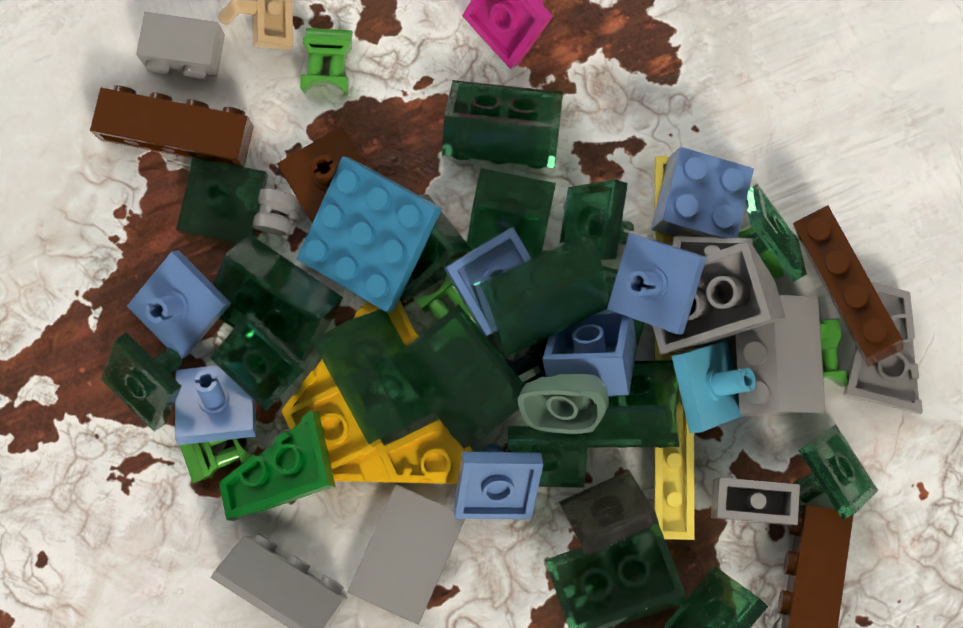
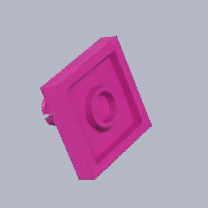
M471 0L462 17L511 69L520 64L553 15L543 6L542 0Z

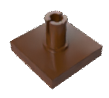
M342 126L277 163L312 223L342 156L352 158L365 166Z

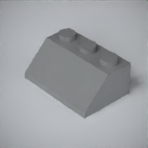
M750 241L705 255L707 258L684 334H675L652 325L661 354L687 350L786 318L775 280Z
M779 295L785 312V319L736 334L737 370L750 368L756 380L754 390L739 393V412L746 417L826 413L819 297Z
M259 533L255 538L243 536L210 577L288 628H330L348 597L341 593L344 588L341 584L326 575H323L321 580L307 572L311 567L308 563L293 554H290L288 559L275 552L278 546L276 543Z

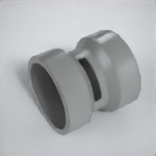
M261 189L258 197V202L261 206L259 213L254 215L252 227L265 233L288 236L292 225L289 216L290 212L295 210L297 197L279 190Z

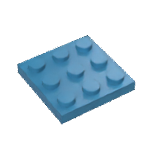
M342 156L296 260L383 311L394 312L442 208L352 158Z

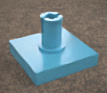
M728 340L711 343L672 356L689 433L703 432L743 416L739 412V393L754 390L756 380L750 368L734 370Z

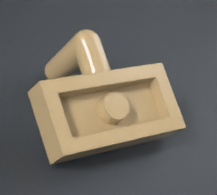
M231 0L218 14L219 21L225 25L231 23L239 14L252 15L253 46L287 51L293 47L292 0Z

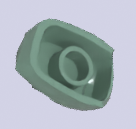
M558 374L551 377H541L526 383L519 394L517 402L524 421L534 429L553 433L582 434L593 432L607 410L609 397L606 385L595 375Z

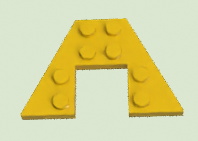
M400 300L394 312H385L368 301L363 307H360L350 324L343 329L329 347L323 359L309 373L296 394L289 399L281 410L290 430L302 422L301 418L309 411L315 410L319 412L335 482L457 484L462 452H473L455 413H451L384 446L353 378L421 346Z

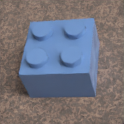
M680 146L668 158L651 230L671 236L738 238L754 168Z
M611 310L555 312L543 356L546 377L558 374H592L604 382L608 389L609 397L629 395L637 352V339L633 318Z

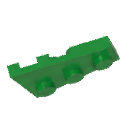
M309 411L301 418L302 422L289 432L284 431L274 439V444L258 456L253 455L219 482L226 520L236 521L336 487L318 411Z

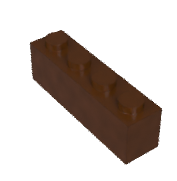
M115 85L113 90L100 87L90 131L100 141L244 169L254 128L244 111L234 107H223L222 111L210 109L208 104L191 99L187 100L186 104L174 102L170 96L155 92L150 93V97L138 95L135 90L120 85Z
M827 205L794 222L796 236L867 366L869 367L904 350L903 339L830 207Z
M799 505L798 525H789V534L794 535L792 551L786 552L783 572L788 575L786 591L781 590L778 600V614H783L781 628H838L854 513L812 505Z

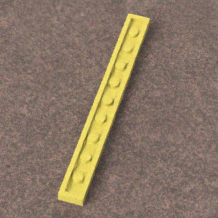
M656 156L654 159V214L667 161L670 156ZM654 231V240L673 246V236ZM655 333L653 539L695 540L694 433H689L672 360L673 355L692 350L694 347L680 352L661 354Z

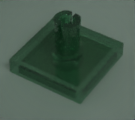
M192 158L176 230L183 234L252 247L256 232L252 224L254 215L259 213L261 205L258 202L260 190L266 187L267 172Z
M614 179L568 187L557 254L558 261L571 264L617 258L618 245H626L629 233L624 232V229L634 231V224L632 222L622 220L628 183Z
M755 184L750 187L746 205L749 222L754 232L744 238H753V247L758 255L769 250L790 279L795 282L807 275L799 239L760 186Z
M126 332L114 341L101 380L155 432L166 423L182 387L171 376L173 372L181 367L182 359L170 347L153 358Z
M836 424L820 433L799 450L812 473L795 480L793 484H799L800 491L813 486L799 496L802 502L809 503L812 499L826 493L836 511L844 520L855 514L879 491Z
M508 426L507 452L541 453L543 468L539 487L584 488L588 433H553L540 431L530 426Z
M714 566L664 626L666 628H751L768 606L758 596Z

